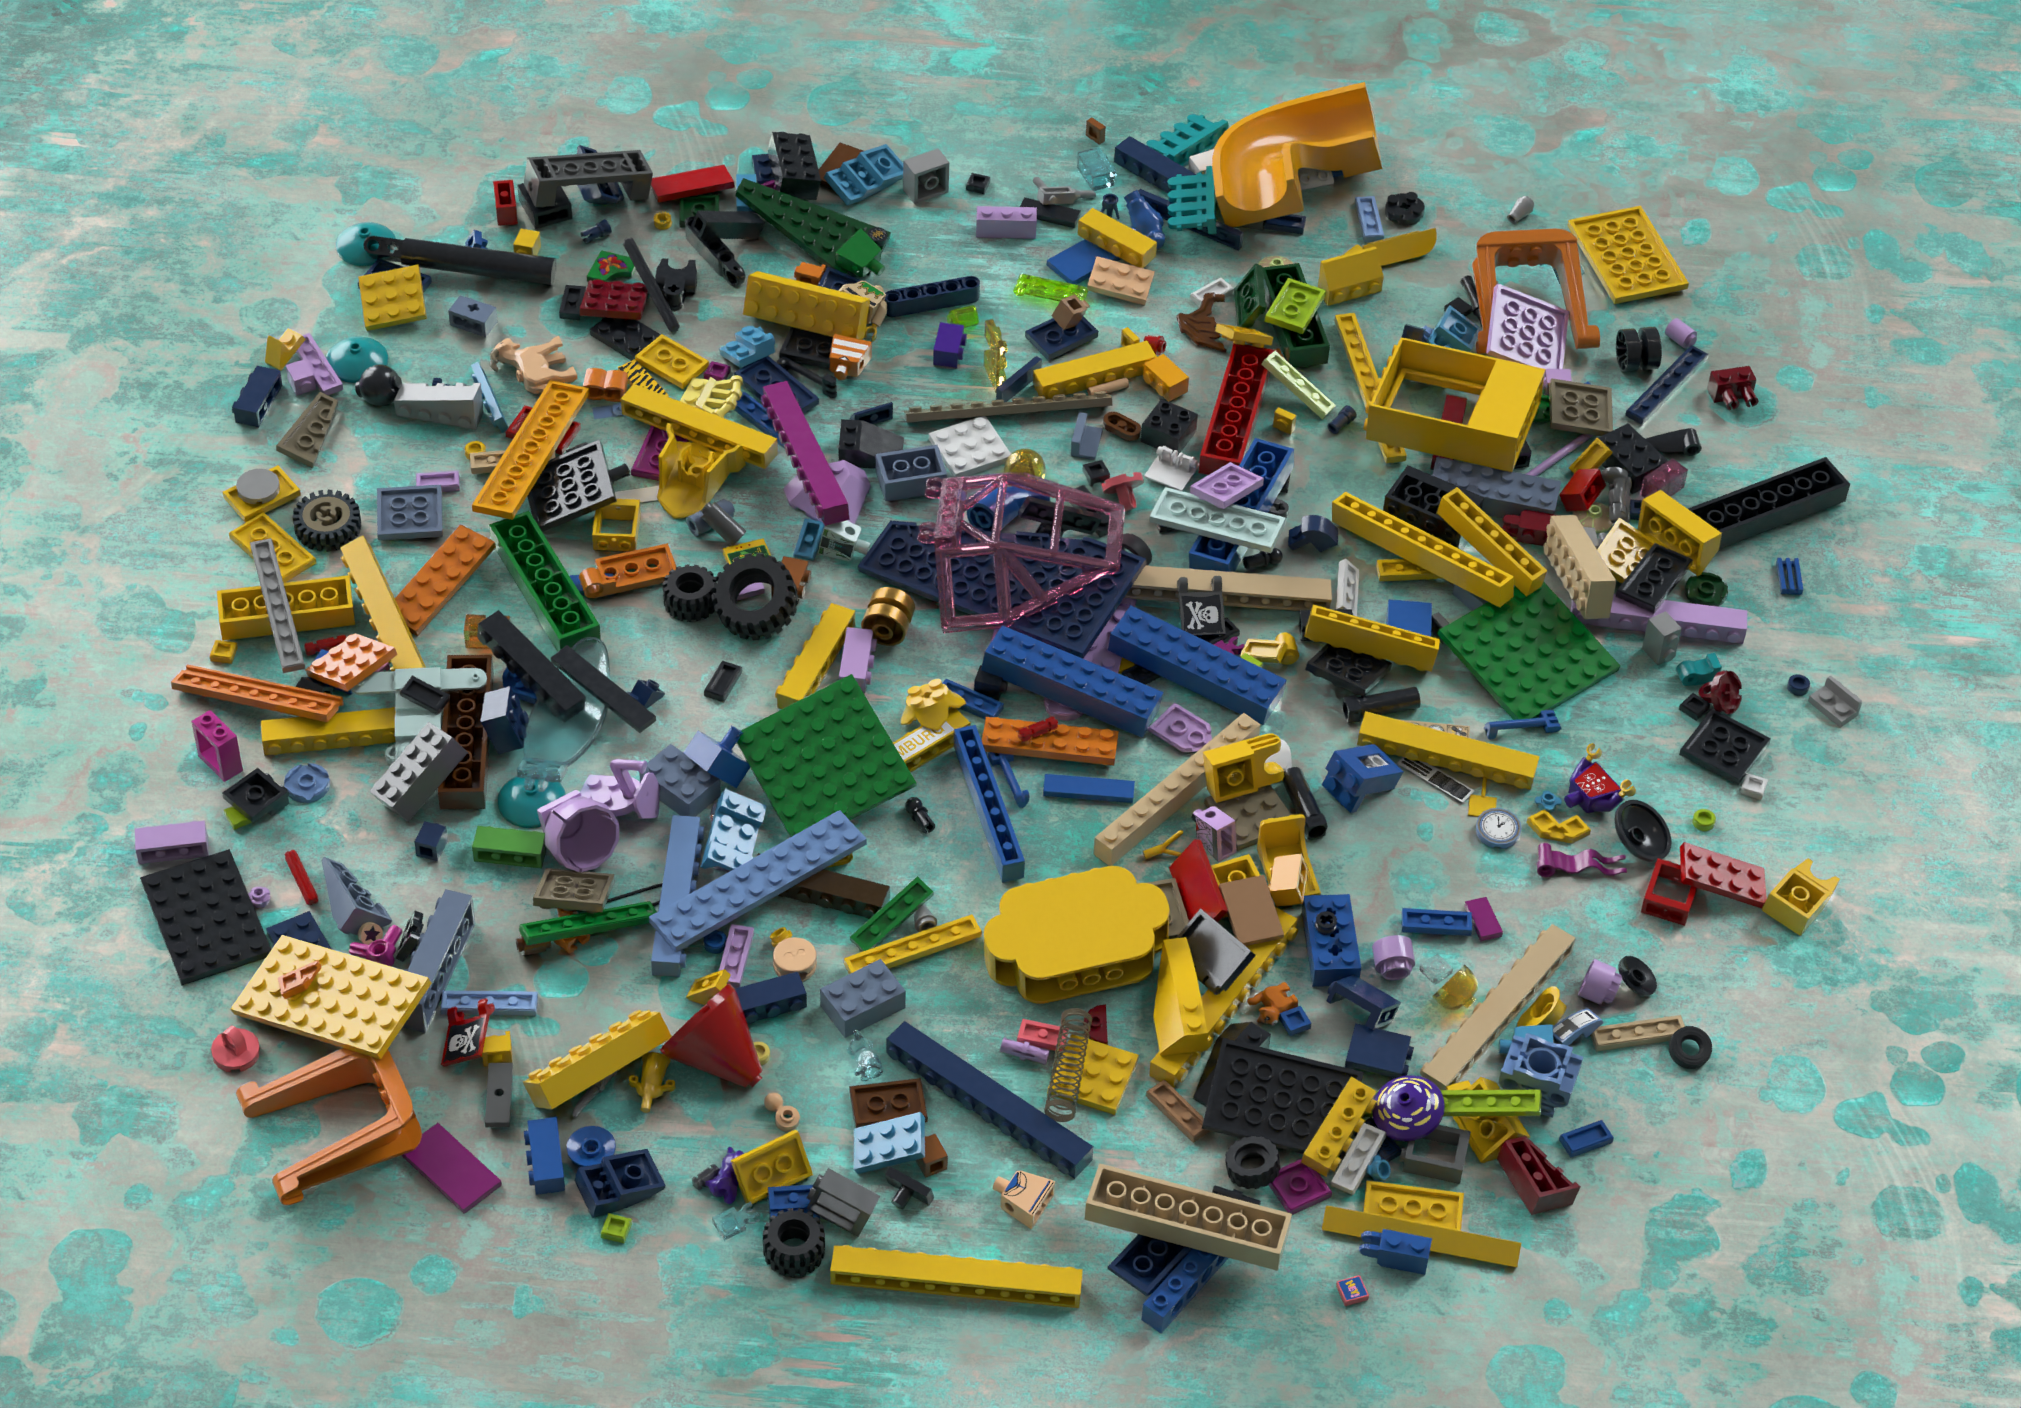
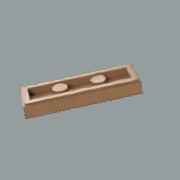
M1165 1079L1146 1091V1097L1193 1143L1210 1132L1209 1130L1201 1129L1204 1118Z

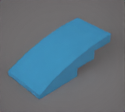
M884 144L860 152L857 158L843 162L840 168L826 172L823 178L848 206L868 198L903 178V163L889 146Z
M1449 305L1426 343L1470 352L1482 328Z

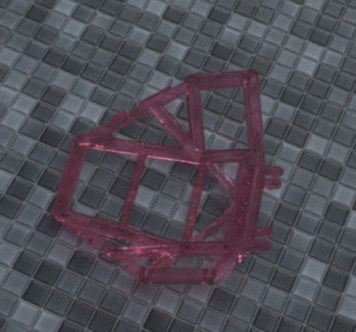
M1005 472L943 479L934 477L926 481L927 489L925 490V496L929 499H940L936 524L931 521L920 524L918 540L923 544L935 543L940 618L943 633L1001 628L1002 625L1009 627L1014 624L1013 620L1023 615L1028 617L1056 603L1057 598L1065 594L1070 596L1082 590L1083 585L1107 573L1112 575L1119 571L1125 508L1122 504L1025 472ZM1007 486H1014L1056 498L1050 549L1000 541ZM998 488L992 536L990 538L963 520L966 510ZM968 489H980L966 500ZM1064 501L1110 515L1105 559L1058 551ZM962 529L980 542L960 544ZM994 554L998 613L955 617L950 558ZM1017 557L1081 568L1083 573L1045 592ZM1009 570L1033 597L1013 609L1011 608Z

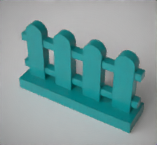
M1190 114L1187 116V124H1174L1173 133L1163 131L1160 133V141L1149 140L1146 142V145L1184 167L1189 164L1190 156L1209 151L1216 146L1219 138L1229 128L1228 121L1222 119L1219 122L1213 123L1205 119L1204 115Z
M1206 166V174H1202V172L1190 176L1177 174L1176 177L1169 178L1168 187L1176 190L1168 193L1169 202L1174 203L1168 206V214L1176 217L1168 219V227L1170 229H1177V231H1182L1185 228L1197 227V230H1200L1202 227H1208V234H1217L1216 195L1212 166Z

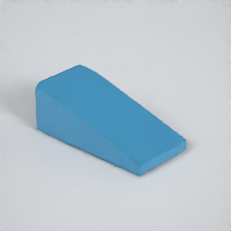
M804 519L793 557L814 561L825 526L823 522Z

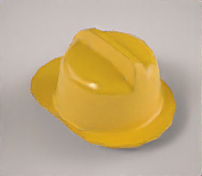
M1553 986L1544 990L1535 1002L1521 1015L1517 1022V1027L1534 1025L1554 1026L1558 1023L1567 1009L1566 1005L1559 999L1560 990Z

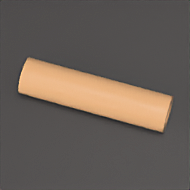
M1127 378L1090 387L1087 389L1089 396L1094 395V392L1105 391L1107 394L1128 388L1129 382Z

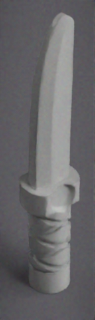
M619 1070L595 1083L587 1090L573 1110V1117H577L593 1097L605 1089L604 1085Z

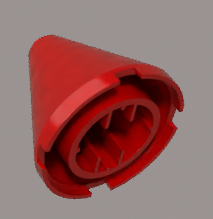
M730 983L713 996L660 1049L667 1058L745 1088L748 1085L753 1088L763 1078L760 1075L763 1069L737 992Z

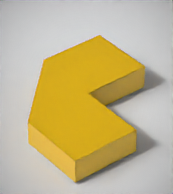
M1545 809L1528 817L1526 822L1540 838L1571 844L1590 835L1591 829L1578 815L1559 824Z

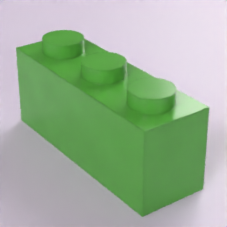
M477 826L472 845L474 862L542 869L547 849L545 833L494 828L491 826Z

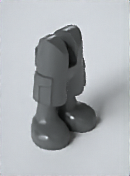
M1606 468L1602 471V479L1609 483V519L1613 525L1618 518L1629 524V493L1632 479L1628 477V472L1622 468Z

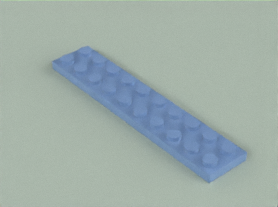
M839 810L649 916V923L675 952H678L867 845V839Z

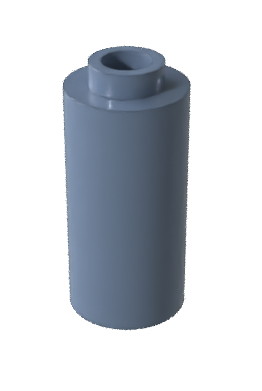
M722 499L716 502L732 518L734 517L735 509L730 501ZM700 511L686 518L688 528L695 536L712 529L701 518L703 513Z

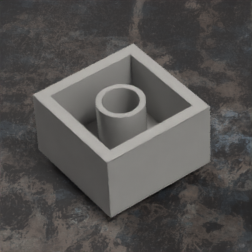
M938 148L903 160V191L914 204L949 192V161Z

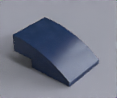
M648 1149L603 1157L600 1164L578 1168L574 1180L592 1218L633 1206L654 1196L666 1187Z

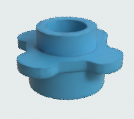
M1543 791V794L1540 797H1535L1534 800L1541 811L1545 809L1549 813L1555 811L1556 805H1561L1562 802L1559 797H1556L1550 791Z
M1375 1155L1371 1165L1367 1166L1368 1175L1376 1182H1382V1179H1387L1391 1172L1389 1163L1386 1160H1381L1379 1155Z

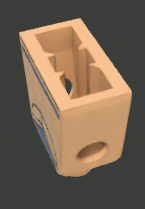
M1020 1170L1016 1171L1010 1181L998 1176L993 1184V1190L1002 1194V1210L1028 1228L1033 1229L1054 1196L1055 1181Z

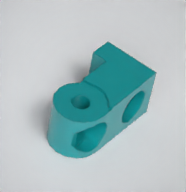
M1711 653L1707 654L1705 659L1685 660L1679 663L1676 667V672L1684 686H1696L1712 682L1715 675L1721 671L1722 666L1716 654Z

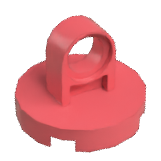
M1133 472V477L1121 474L1105 480V483L1101 484L1103 493H1117L1123 511L1135 509L1136 500L1133 488L1144 483L1141 472Z
M233 1025L219 1034L211 1047L213 1062L218 1068L226 1072L240 1069V1072L252 1067L260 1056L259 1041L254 1033L246 1029L236 1028Z

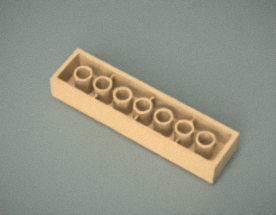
M1100 1163L1085 1207V1220L1278 1271L1292 1219L1291 1213Z

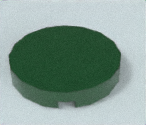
M1702 572L1699 576H1690L1685 584V595L1693 604L1719 607L1727 598L1728 586L1722 581L1720 576Z

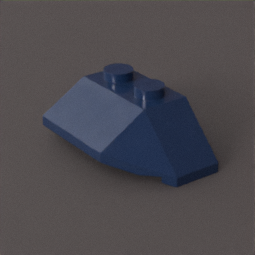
M579 145L576 154L598 152L595 149ZM618 182L577 185L583 199L588 203L604 205L621 202L625 198Z

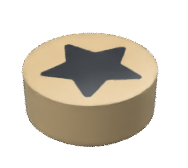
M373 922L364 923L358 931L360 942L369 945L375 940L382 939V928Z

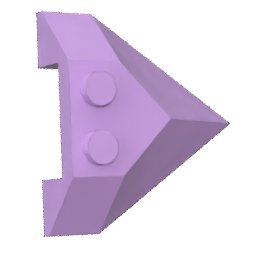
M845 460L828 463L848 502L850 520L847 521L856 524L864 505V499L871 488L864 470ZM796 475L783 488L789 505L794 509L798 507L803 510L809 518L823 522L821 518H817L815 505L812 506L809 500V493L804 491L803 480L799 481Z

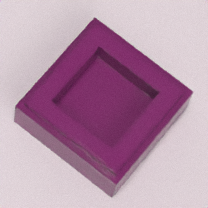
M711 361L704 373V379L709 380L712 377L716 381L726 380L731 372V366Z

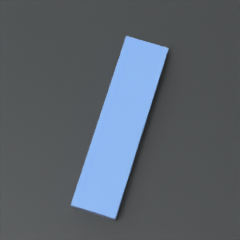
M445 990L442 992L441 1015H447L448 1009L455 1006L458 1008L457 1012L462 1011L464 1015H479L478 1001L487 998V1004L493 1003L495 1006V1010L491 1015L537 1016L538 992Z

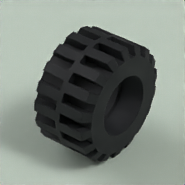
M690 564L685 565V567L678 566L676 570H671L669 575L665 576L663 582L664 606L667 613H670V616L673 618L678 617V620H687V622H692L691 620L700 621L701 618L706 619L709 617V614H713L715 608L712 602V586L714 582L717 583L713 572L707 571L706 567L700 568L699 565L695 564L694 566H690Z
M789 1208L788 1212L781 1210L778 1212L777 1217L773 1215L769 1218L770 1223L766 1222L763 1231V1255L767 1265L771 1264V1269L774 1272L779 1270V1274L783 1276L787 1273L790 1277H795V1274H800L801 1277L806 1275V1271L811 1273L815 1270V1266H820L825 1256L824 1226L820 1224L818 1217L813 1218V1213L810 1211L804 1213V1209L798 1208V1211H793V1208ZM788 1239H800L805 1242L796 1247L783 1244Z

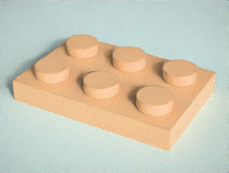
M1096 257L1087 285V291L1145 305L1155 271Z

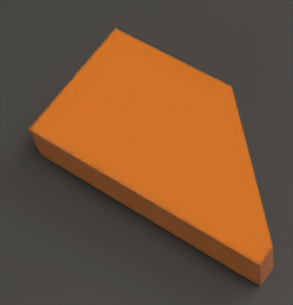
M318 960L278 977L281 995L284 999L308 989L322 968Z

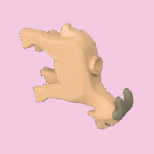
M559 336L554 337L548 343L516 350L520 348V344L513 343L510 338H506L497 344L490 353V367L495 372L498 371L496 365L498 362L511 364L517 369L516 377L518 382H523L525 389L533 394L542 393L550 380L568 384L578 379L573 366L563 372L549 369L550 365L566 362V357L562 352L550 354L558 350V347L563 346Z

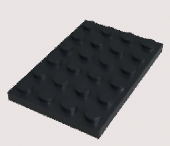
M230 849L140 877L142 887L181 986L265 959L270 953L271 947Z
M1223 1038L1201 1129L1241 1139L1251 1136L1264 1137L1272 1141V1144H1275L1278 1148L1304 1154L1349 1079L1353 1077L1362 1082L1364 1072ZM1343 1150L1339 1155V1158L1342 1159L1340 1163H1342L1346 1156V1152Z

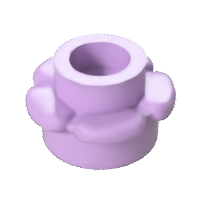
M254 887L248 893L253 906L256 908L265 907L271 898L269 895L270 891L266 887Z

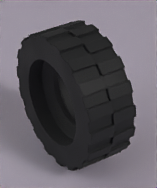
M1256 1136L1244 1137L1239 1141H1235L1228 1148V1152L1226 1151L1225 1162L1228 1177L1238 1187L1259 1189L1260 1187L1268 1186L1279 1175L1281 1166L1276 1145L1272 1144V1141ZM1259 1156L1265 1160L1262 1166L1255 1169H1245L1241 1166V1161L1248 1157Z

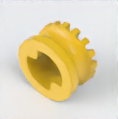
M662 211V213L658 212L654 215V225L657 229L666 230L672 226L669 213Z

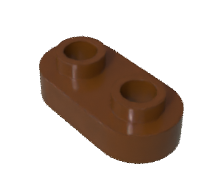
M1108 412L1104 415L1103 427L1107 431L1127 441H1135L1140 438L1141 425L1138 422L1118 412Z

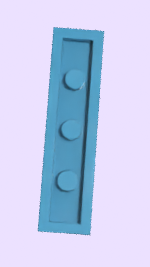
M479 362L471 365L474 371L471 376L475 383H481L482 400L486 399L483 404L487 412L492 413L489 418L493 426H498L501 432L504 433L509 428L484 370Z

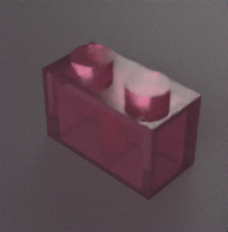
M1672 458L1644 477L1640 495L1646 498L1662 490L1671 497L1684 488L1688 469Z

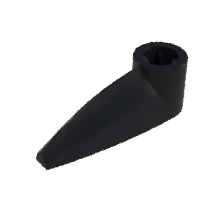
M1693 428L1676 430L1646 438L1657 451L1684 452L1687 456H1693L1702 449L1697 432Z

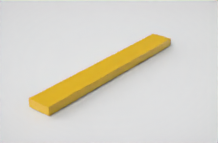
M1329 1205L1325 1207L1321 1230L1361 1237L1364 1231L1382 1233L1383 1229L1432 1238L1430 1251L1512 1267L1518 1266L1521 1242Z

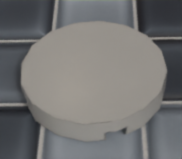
M267 469L249 470L239 477L236 484L238 496L250 504H256V502L261 501L262 504L274 499L280 490L277 475Z

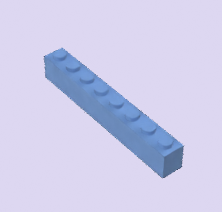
M672 816L659 911L697 890V880H694V876L699 875V862L696 861L702 855V844H699V840H704V826H700V817ZM655 931L651 958L652 975L680 977L681 968H686L687 955L683 954L684 949H688L689 946L675 952L663 937Z

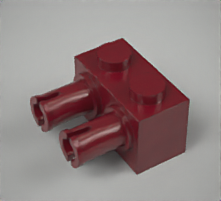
M1750 366L1711 371L1707 390L1714 403L1724 401L1728 410H1731V407L1734 410L1739 406L1737 399H1744L1747 407L1751 405L1754 407L1759 402L1754 393L1757 379Z

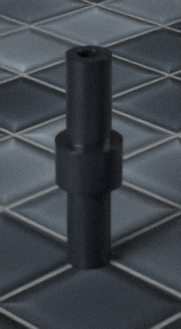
M1214 1185L1212 1193L1257 1205L1261 1204L1260 1200L1243 1195L1244 1192L1236 1189L1231 1191Z

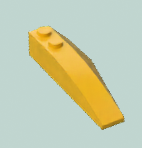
M1186 937L1165 939L1162 944L1153 1014L1160 1056L1208 1051V1030Z

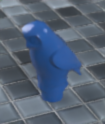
M1138 190L1126 195L1124 199L1129 210L1132 229L1156 241L1157 249L1164 246L1166 238L1162 230L1164 222L1160 213L1156 212L1145 201Z

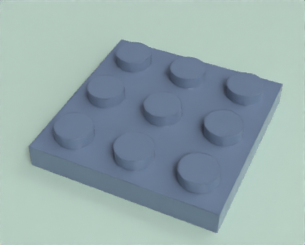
M424 485L377 488L378 540L443 537L442 486Z

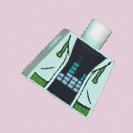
M843 521L824 526L818 554L851 561L855 551L866 555L871 543L859 539L862 530L860 526L849 521Z

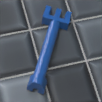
M1554 710L1541 711L1539 718L1487 722L1484 730L1487 733L1488 739L1493 740L1496 738L1498 730L1543 726L1546 733L1559 732L1561 726L1558 723L1557 717H1555Z
M987 752L992 766L1000 764L1019 808L1025 807L1029 802L1030 796L1028 790L1021 791L1009 762L1014 761V755L996 753L997 756H995L994 753Z

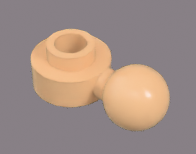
M775 1092L769 1093L764 1099V1105L767 1110L776 1112V1126L785 1132L795 1130L799 1125L800 1119L798 1110L792 1106H783V1098L780 1094ZM784 1115H791V1118H785Z

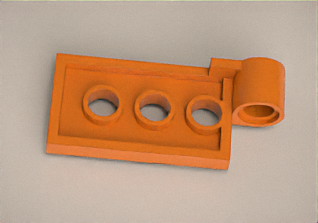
M667 543L595 559L596 568L584 569L579 574V580L585 596L597 598L661 584L671 570H676V564ZM655 564L657 567L651 568L648 565ZM628 569H635L636 571H635V572H628L627 570H628ZM605 573H613L615 576L608 577Z

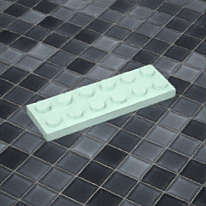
M1165 487L1150 515V522L1271 553L1286 524V518L1234 504L1229 505L1225 509L1218 508L1214 504L1201 500L1191 493Z

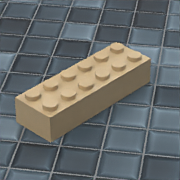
M1576 515L1551 516L1550 524L1547 525L1548 537L1547 543H1544V554L1550 560L1551 566L1556 570L1557 576L1560 577L1564 588L1569 592L1570 598L1575 602L1577 610L1581 612L1584 619L1610 618L1616 584L1614 576Z

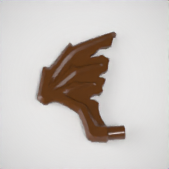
M1205 293L1199 309L1189 314L1179 313L1176 315L1180 332L1185 333L1197 346L1202 345L1226 352L1227 349L1224 348L1223 343L1213 340L1221 338V335L1215 331L1217 325L1215 318L1209 317L1212 314L1211 310L1215 302H1225V294Z

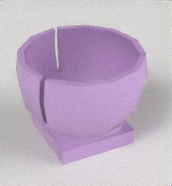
M574 790L537 809L543 833H545V845L560 865L577 872H584L598 868L611 857L619 841V823L606 804L581 796L580 792Z

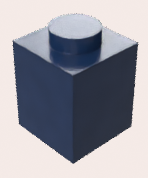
M424 821L414 841L416 856L438 861L448 842L446 826Z

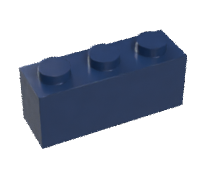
M256 366L253 373H250L246 386L242 387L238 400L232 405L235 423L260 427L283 386L280 370Z
M798 972L735 988L747 1024H752L769 1017H777L780 1014L791 1011H799L807 1007V993Z

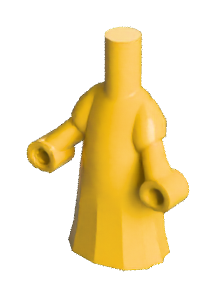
M647 1052L642 1056L641 1083L638 1081L637 1076H629V1085L636 1088L637 1094L643 1097L640 1110L644 1113L650 1112L652 1099L660 1097L663 1092H672L676 1088L674 1080H667L666 1084L662 1085L664 1075L671 1061L664 1054Z

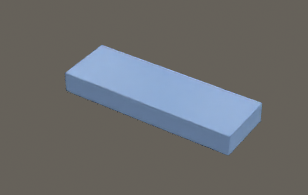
M1375 196L1355 197V207L1364 242L1384 239Z

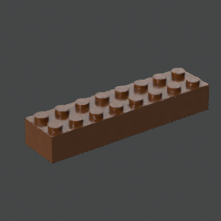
M447 655L446 669L478 668L486 673L487 682L480 689L445 691V693L450 695L451 699L443 709L442 731L453 737L468 753L438 787L440 810L486 809L490 738L481 724V715L485 693L493 691L494 669L492 655Z

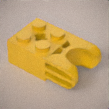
M1273 733L1264 734L1203 752L1206 787L1216 803L1256 792L1260 787L1283 780L1284 770L1276 762L1265 763L1268 757L1278 753L1281 749V739Z

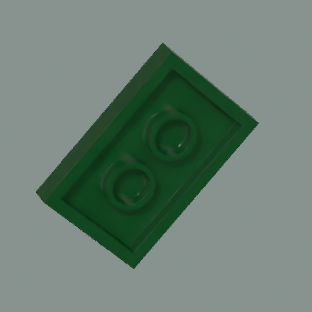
M1256 263L1234 288L1236 323L1238 327H1252L1255 320L1260 314L1262 315L1267 307L1263 268Z

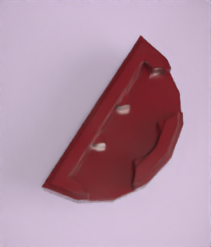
M1106 1004L1097 1005L1088 1011L1092 1017L1089 1038L1108 1045ZM1084 1017V1022L1088 1024V1019Z

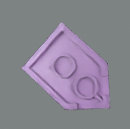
M1176 703L1170 706L1148 727L1149 732L1182 752H1196L1212 740L1210 724Z

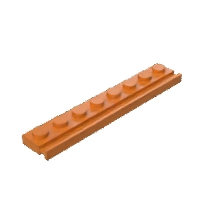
M188 664L186 665V670H182L171 681L173 690L322 722H328L339 710L338 707L344 704L343 697Z

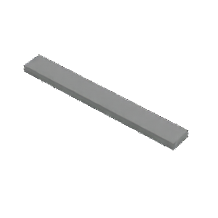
M272 538L250 542L283 673L305 669Z

